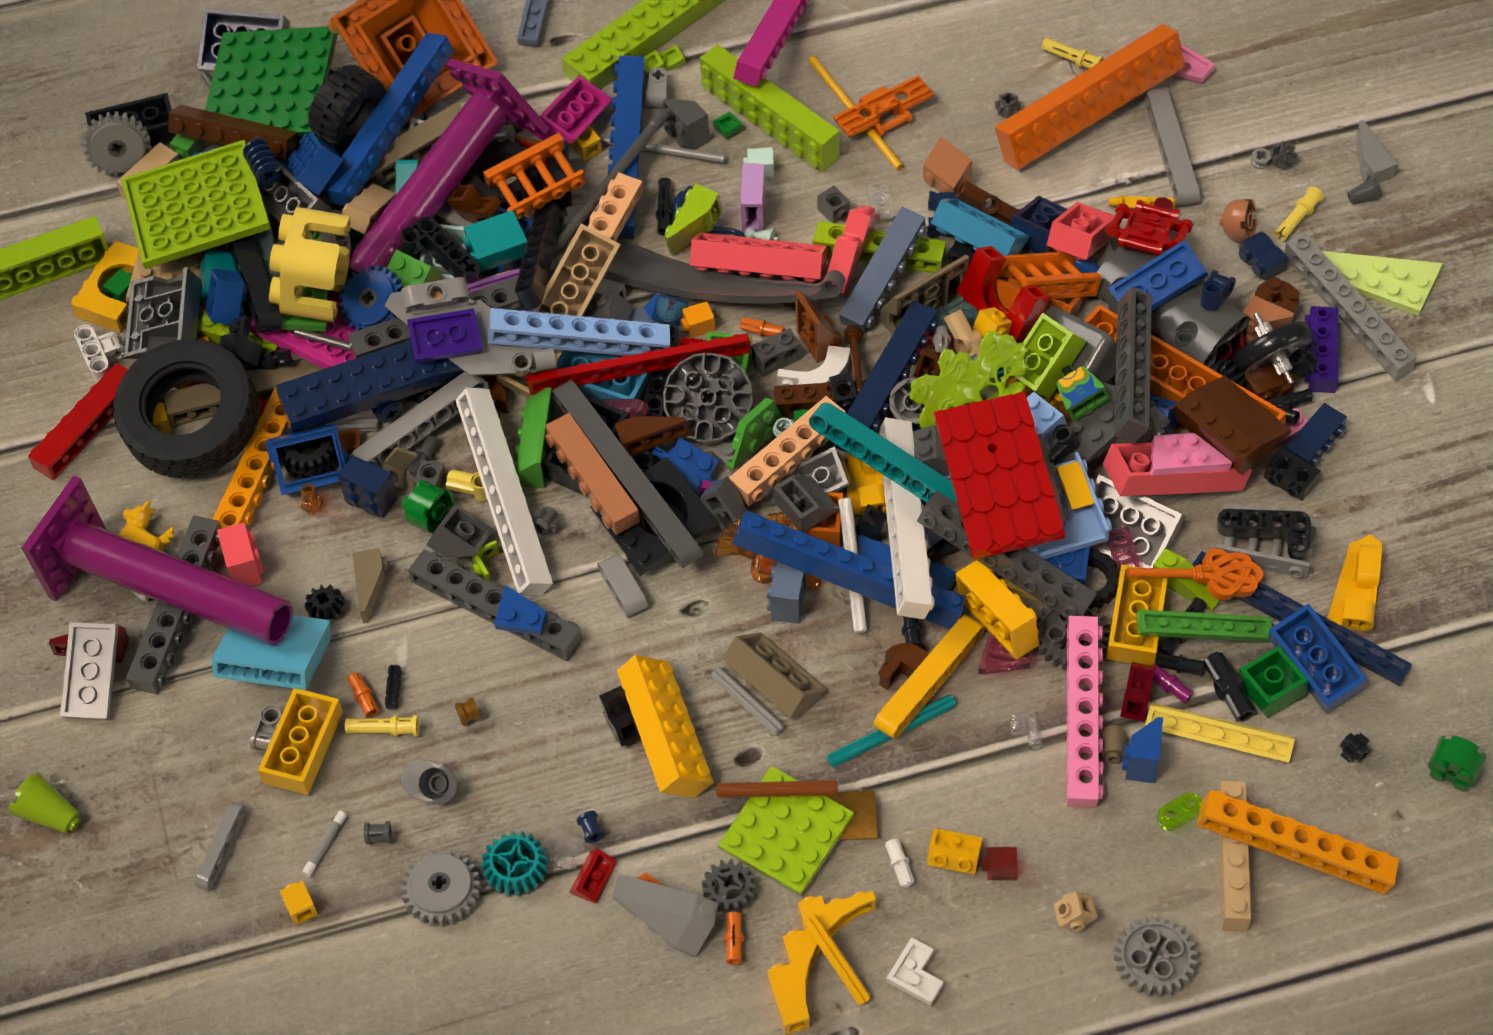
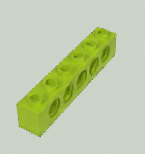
M818 221L813 244L826 245V257H832L836 239L838 236L843 235L845 225ZM872 230L858 262H870L887 232ZM919 237L914 254L912 256L909 255L905 261L907 262L905 269L934 274L943 267L946 255V241Z

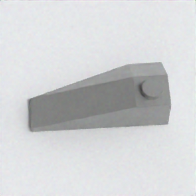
M834 446L798 464L796 469L791 474L785 475L779 483L792 475L812 476L825 492H837L850 485L851 476L844 458ZM770 488L764 493L762 499L759 500L761 506L775 504L774 488Z

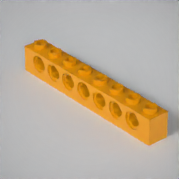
M276 387L214 514L213 520H218L222 528L229 527L230 524L236 525L243 522L246 527L247 525L250 526L253 521V512L261 504L262 493L270 485V476L273 470H275V466L269 460L265 442L269 438L286 435L285 430L290 428L278 399ZM276 448L278 457H280V449Z
M1210 790L1202 800L1196 825L1198 827L1383 895L1395 885L1399 859L1387 852L1376 851L1368 848L1365 844L1355 843L1344 839L1340 835L1322 831L1316 826H1308L1297 822L1294 818L1284 817L1273 813L1270 809L1259 808L1245 800L1229 797L1221 791Z

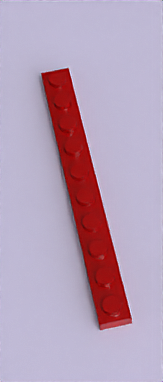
M735 334L731 337L714 338L709 341L693 342L688 345L668 347L657 351H646L641 354L625 355L620 358L603 359L599 362L582 363L577 366L557 368L546 372H535L526 375L529 393L534 395L547 387L554 390L570 379L576 386L671 369L675 368L684 359L699 353H715L727 357L750 354L749 334Z

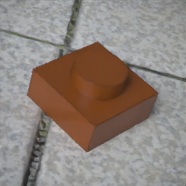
M359 429L338 431L343 451L351 454L356 448L361 446Z

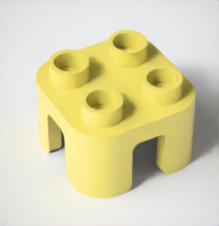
M296 207L293 215H282L279 227V240L285 241V244L273 245L269 265L270 271L280 273V277L273 276L269 292V303L279 304L280 314L335 322L338 312L336 302L303 297L302 292L306 287L336 292L343 291L342 286H345L350 250L337 244L312 240L311 231L347 236L351 228L350 215Z

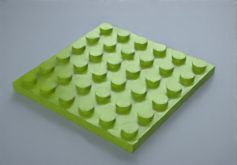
M245 140L121 178L144 269L271 229L258 183L243 156V149L246 145Z

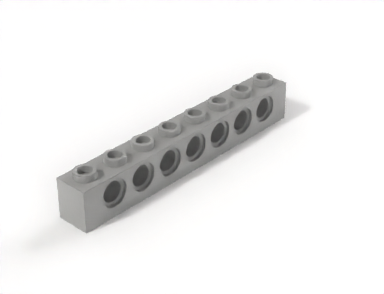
M1303 231L1286 242L1285 255L1289 262L1329 307L1338 308V317L1392 379L1396 382L1413 371L1416 361L1415 355L1311 238Z

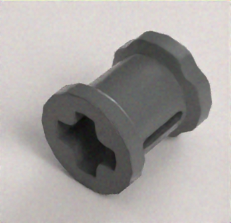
M386 821L385 824L372 825L369 822H365L364 841L366 845L376 841L391 843V822Z

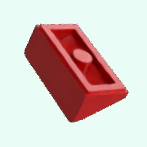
M598 848L590 851L569 893L596 903L617 860Z

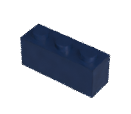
M1323 403L1285 449L1316 467L1322 458L1321 455L1331 450L1334 440L1337 437L1340 439L1347 429L1345 426L1347 416Z

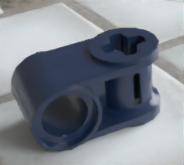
M1213 270L1207 281L1203 284L1201 306L1210 311L1219 309L1225 299L1232 293L1236 278L1220 275L1218 271Z

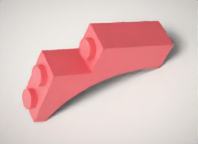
M863 205L862 207L857 206V208L851 209L843 235L838 236L836 239L828 272L837 270L844 275L845 283L840 293L849 292L863 248L873 228L879 221L881 213L875 212L874 207Z

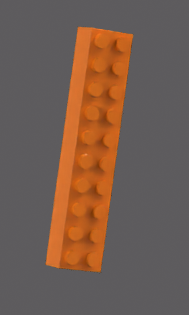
M1161 24L994 126L1004 161L1018 170L1185 68L1178 32Z
M1099 304L1084 321L1107 332L1117 345V314ZM1151 334L1150 393L1154 396L1179 402L1191 391L1222 377L1221 374ZM1236 384L1285 424V411Z

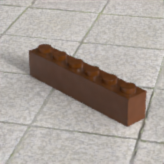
M179 105L169 112L168 132L222 145H229L241 140H245L247 144L253 139L263 138L267 141L274 157L287 159L293 151H296L297 131L184 105Z

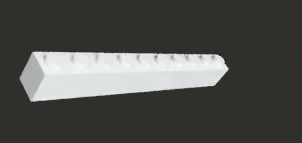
M466 387L455 401L516 590L521 595L541 596L553 584L552 577L540 546L532 516L516 473L513 458L494 406V401L489 389Z
M885 417L878 434L914 457L912 422ZM883 475L897 615L925 619L928 612L934 607V596H931L930 559L927 558L926 552L928 541L924 535L926 527L917 522L924 505L921 503L920 498Z

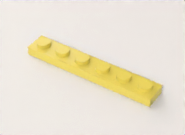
M1150 703L1145 726L1157 717H1163L1162 732L1290 762L1295 737Z

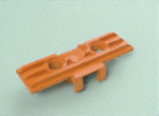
M917 75L890 89L883 86L860 97L859 104L833 116V119L848 138L871 127L881 137L884 135V132L905 122H912L913 118L908 109L934 97V93ZM903 94L906 95L907 98L904 100H899L896 98V96ZM888 111L894 116H898L882 125L879 124L880 116ZM866 112L867 117H863L860 114Z

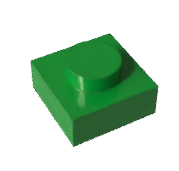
M730 111L713 121V127L725 139L743 129L742 123Z

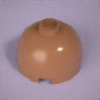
M1234 200L1226 206L1224 213L1220 214L1219 224L1223 226L1225 234L1230 239L1242 242L1255 235L1257 219H1253L1252 212H1256L1254 200Z

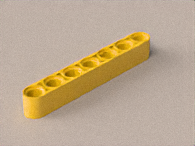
M965 614L962 615L878 713L873 727L896 739L979 642L986 626Z

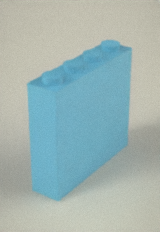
M293 615L290 628L283 635L284 638L276 645H268L227 629L212 657L213 677L306 690L331 640L330 620Z

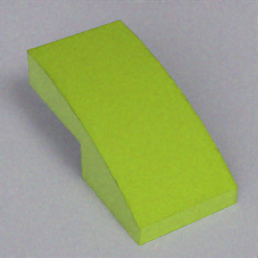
M675 44L660 54L654 50L644 56V71L649 76L650 71L654 68L660 67L668 72L687 62Z

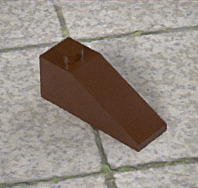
M635 416L614 424L620 442L630 456L691 434L685 417Z

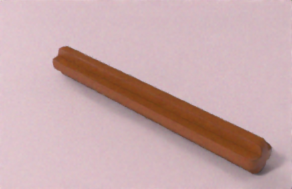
M836 780L718 783L716 785V794L719 798L837 795L838 783Z

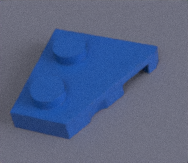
M504 586L494 625L497 630L542 636L547 615L544 609L509 586Z

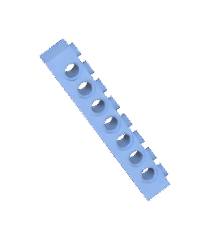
M491 308L488 320V343L625 356L670 347V325Z

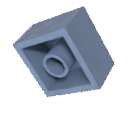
M777 562L771 568L772 584H768L767 610L771 611V620L799 624L807 585V575L805 572Z

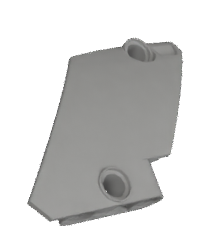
M465 277L404 287L401 289V292L391 293L384 305L407 326V319L474 308L483 352L447 358L469 375L514 374L516 376H525L530 372L557 367L553 348L541 349L488 343V320L491 308L481 300H470ZM439 291L442 296L434 299L430 296V293ZM517 360H524L527 366L525 368H518L515 362Z

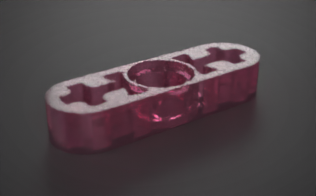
M639 399L599 400L628 413L629 418L646 416L649 411L648 405Z

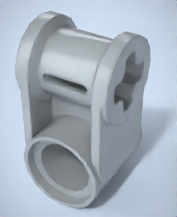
M654 68L649 73L648 88L646 89V107L663 108V100L668 99V74L663 68Z
M268 705L260 712L257 725L250 739L251 749L256 750L260 748L267 750L282 716L281 709L278 706ZM277 717L275 721L269 722L271 718Z

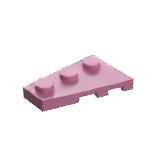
M1181 44L1186 67L1173 74V76L1202 83L1215 69V64Z

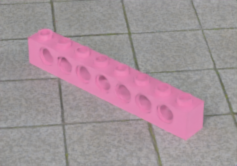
M1069 616L1067 622V806L1096 808L1098 800L1103 798V785L1099 784V776L1103 774V761H1098V753H1102L1103 739L1098 738V730H1102L1103 716L1098 715V707H1102L1103 694L1098 693V685H1102L1103 678L1102 670H1098V662H1102V648H1098V640H1102V626L1098 625V617ZM1085 640L1088 641L1091 645L1083 646L1079 643V641ZM1087 663L1090 665V668L1084 669L1079 664ZM1087 685L1091 690L1083 691L1079 686ZM1085 707L1088 708L1091 711V713L1083 714L1080 712L1079 709ZM1086 730L1091 736L1084 737L1080 735L1079 731ZM1086 753L1091 759L1083 760L1079 754ZM1086 776L1091 782L1083 783L1079 780V777Z

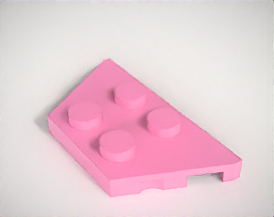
M1195 433L1156 435L1151 442V476L1230 470L1232 465L1228 458Z

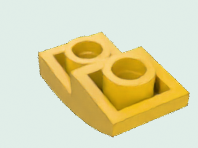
M1079 461L1056 467L1061 488L1065 491L1070 511L1093 505L1092 494Z

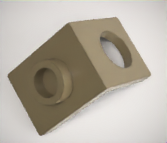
M396 447L383 461V469L393 472L398 476L399 481L394 482L395 489L403 490L405 470L416 459L417 453L400 447Z

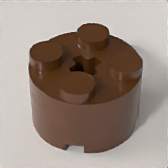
M1272 277L1257 287L1255 296L1293 312V322L1295 321L1300 296L1297 289L1277 277Z

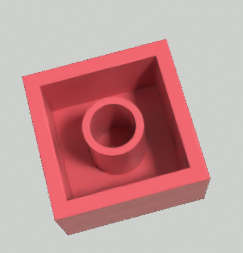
M244 522L218 529L217 532L230 578L252 587L263 584L260 575L265 573L252 530L247 531Z

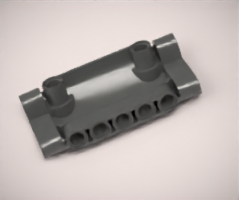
M1118 247L1097 271L1102 276L1097 297L1108 304L1110 311L1117 314L1118 302L1110 292L1109 287L1158 256ZM1202 279L1151 311V334L1210 368L1216 360L1218 347L1242 332L1249 323V316L1234 307L1229 297L1225 299L1217 310L1210 311L1204 309L1200 301L1203 284L1206 281Z

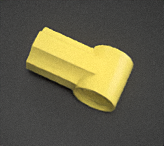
M457 470L449 471L446 482L447 490L474 495L479 501L487 500L484 488L480 487L483 484L479 472L471 474Z

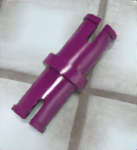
M1154 663L1152 665L1155 666L1153 680L1162 686L1163 691H1169L1181 700L1182 703L1186 704L1194 691L1177 680L1178 677L1174 674L1171 676Z

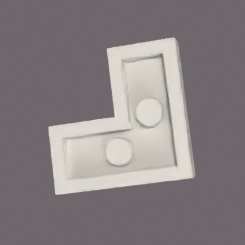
M911 937L887 976L886 982L931 1006L944 983L942 980L923 971L933 955L934 949Z

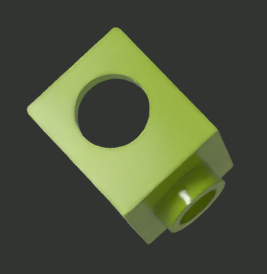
M496 540L482 546L477 554L472 556L473 571L488 582L491 581L490 575L483 563L500 554ZM493 549L488 555L482 556L486 550Z

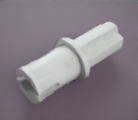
M892 839L887 841L885 848L891 860L890 867L895 870L900 886L907 888L913 885L914 878L908 865L909 858L905 857L900 840Z

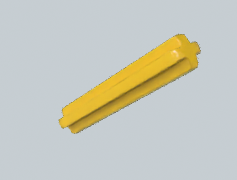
M817 915L810 916L804 921L805 926L857 1004L862 1005L871 998L870 994Z

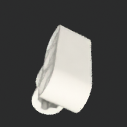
M84 324L76 328L74 336L93 380L97 384L106 371L111 369L109 364L125 358V346L122 345L121 336L118 332H110L97 337L90 325Z

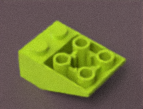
M695 183L692 189L687 191L683 206L677 209L673 224L667 227L664 234L670 255L673 256L690 245L698 232L707 233L713 229L722 213L719 193Z

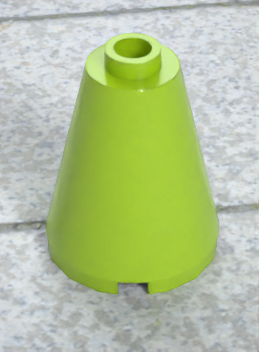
M35 772V776L29 775L15 793V796L18 797L16 803L10 802L8 809L9 814L62 833L73 832L80 823L78 818L79 812L38 772Z

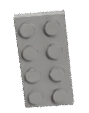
M70 622L60 717L109 720L118 625Z

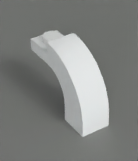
M828 345L825 361L820 367L812 371L801 372L778 369L777 386L829 382V377L847 373L850 366V348Z

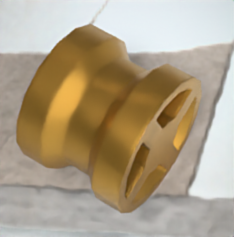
M473 697L468 698L467 702H457L454 704L462 726L467 725L471 720L477 721L481 719Z

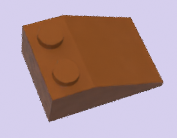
M797 291L795 292L796 332L816 363H819L826 359L828 345L840 347L842 338L838 331L833 330L829 317L827 315L824 316L812 301L803 293Z

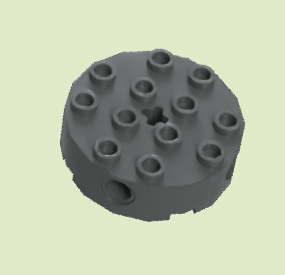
M715 353L694 354L679 362L668 375L663 392L664 411L667 417H685L691 434L684 437L689 441L702 445L721 444L735 438L739 421L754 409L755 406L753 386L743 368L730 357ZM707 395L712 397L713 401L711 403L706 402L705 397Z

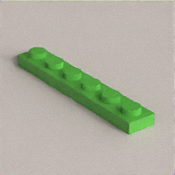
M1141 609L1136 612L1138 633L1141 636L1271 642L1269 640V629L1272 628L1270 617Z

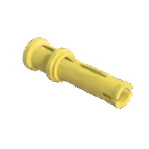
M1048 37L1045 38L1042 44V50L1073 61L1079 68L1085 67L1089 69L1104 60V57L1101 55L1099 57L1092 55L1086 49L1079 51Z
M1311 186L1306 190L1305 196L1297 200L1296 208L1280 227L1275 230L1274 236L1277 239L1283 236L1280 241L1284 242L1303 218L1313 213L1314 207L1324 200L1321 190Z
M394 715L386 719L346 718L345 731L346 734L390 733L394 737H398L399 734H413L414 737H418L420 720L418 715L413 717Z

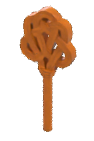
M1213 548L1205 554L1202 560L1203 565L1199 564L1191 569L1128 567L1127 576L1191 578L1199 584L1206 583L1208 592L1214 598L1223 601L1230 600L1233 596L1251 597L1263 578V571L1245 553L1232 552L1228 554L1222 549Z

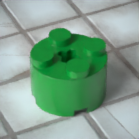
M419 480L410 495L406 496L402 501V508L405 509V520L407 523L426 532H435L439 524L449 513L450 506H454L455 499L452 492L427 481Z
M1446 735L1441 736L1428 763V767L1431 770L1429 775L1437 781L1447 780L1453 783V786L1460 791H1467L1468 787L1475 785L1486 761V754L1483 752L1481 755L1478 752L1479 747L1469 740L1458 736H1452L1450 740L1445 739Z

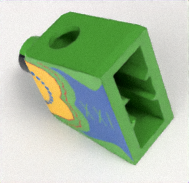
M1069 365L1061 370L1063 378L1058 380L1056 384L1065 408L1073 421H1076L1111 399L1104 385L1085 366L1074 370Z

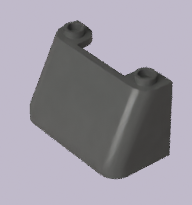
M1051 305L1044 314L1087 341L1071 366L1074 370L1085 366L1099 381L1107 383L1116 373L1115 340L1107 332Z

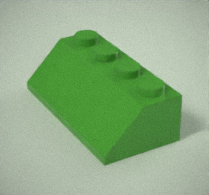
M549 387L526 400V407L521 409L523 426H519L518 429L520 445H516L515 448L517 464H514L521 487L545 488L546 478L543 462L550 453V446L545 439L547 434L545 425L555 420L552 389Z

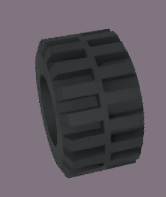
M290 428L285 430L286 435L292 433ZM332 435L279 447L285 469L293 478L303 479L329 473L330 470H335L337 467L338 458ZM307 448H318L313 453L301 454V452Z

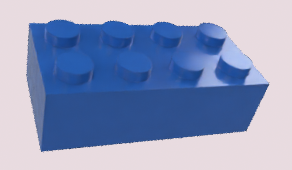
M311 131L309 135L306 133L299 143L301 146L297 152L293 151L287 159L289 162L287 166L299 183L319 195L343 159L332 145Z
M1309 603L1269 629V640L1275 647L1280 646L1308 679V691L1326 714L1366 688V676Z

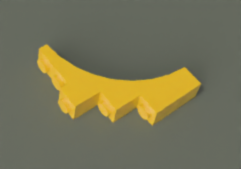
M860 891L852 897L845 899L835 898L828 904L824 903L822 896H809L798 902V914L804 930H792L782 936L783 948L789 964H777L767 970V980L785 1035L810 1028V1018L806 1005V987L809 972L821 948L805 926L804 921L812 915H817L832 937L842 926L850 921L876 910V898L873 891Z

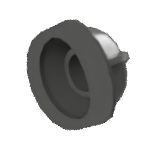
M427 760L410 762L405 766L401 775L403 789L408 795L432 804L441 805L449 802L457 790V780L454 773L443 765Z

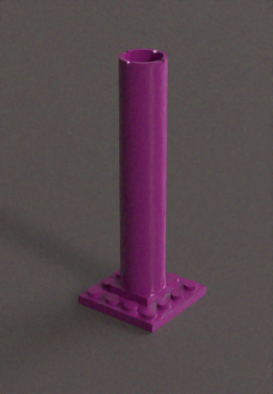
M454 59L448 61L446 66L450 69L451 76L463 84L462 88L471 97L351 253L348 274L351 278H353V272L359 274L360 268L367 270L368 265L374 268L376 265L382 268L388 267L395 251H400L399 244L402 230L422 217L433 218L503 124H512L519 129L525 128L531 133L538 132L544 135L549 130L547 124L502 73Z
M74 475L22 546V550L48 598L57 601L61 594L66 591L70 581L81 570L268 645H276L284 638L283 635L290 628L293 617V606L290 601L108 531L82 479Z

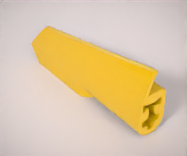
M848 453L847 468L851 480L850 485L847 486V498L852 500L854 516H861L868 504L886 513L884 484L882 481L883 474Z
M1372 534L1349 544L1327 617L1331 621L1351 630L1369 631L1374 627L1382 543Z

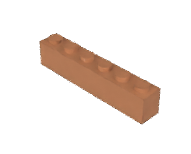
M568 413L546 424L547 434L545 439L550 447L554 446L559 461L562 464L566 463L571 478L578 480L582 494L589 496L591 506L596 513H601L602 521L606 528H611L615 535L640 523L637 507L571 414Z

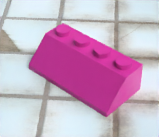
M578 75L540 115V118L549 127L546 134L538 132L532 134L544 141L560 133L564 141L573 143L613 99Z

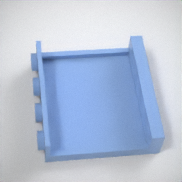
M1075 452L1074 460L1055 465V469L1058 466L1079 461L1089 485L1094 504L1070 511L1065 491L1062 490L1061 505L1066 506L1068 512V520H1066L1064 526L1065 539L1026 547L1042 559L1106 542L1109 539V532L1112 531L1109 518H1105L1103 515L1104 507L1102 500L1095 495V483L1092 478H1088L1087 463L1085 459L1081 460L1078 452ZM1056 471V476H1054L1055 483L1059 484L1061 487Z

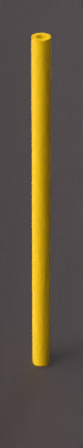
M811 56L808 62L847 109L855 106L815 56ZM871 127L865 130L897 171L901 170L903 164L874 128Z

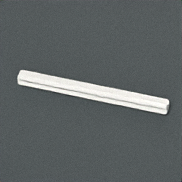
M842 498L839 500L844 549L858 554L852 500L850 498ZM849 590L853 629L856 633H864L867 631L863 595Z

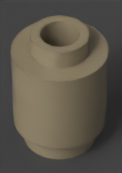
M1106 726L1101 734L1103 739L1101 757L1109 763H1119L1123 760L1126 744L1125 733L1120 726Z

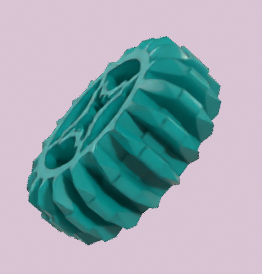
M513 830L508 837L502 833L501 840L493 838L494 846L487 845V853H483L482 859L484 862L481 864L484 871L483 876L488 880L489 886L491 888L495 887L498 893L504 890L507 896L510 895L511 891H514L517 897L521 890L528 894L530 886L537 889V881L543 882V874L548 872L546 865L549 863L546 856V848L541 847V841L539 839L534 841L532 834L525 838L523 831L516 836ZM522 851L530 853L535 860H529V857L523 856ZM498 866L501 867V870L507 871L508 876L500 874L495 867Z

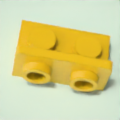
M934 828L929 844L927 865L974 875L977 869L983 837Z

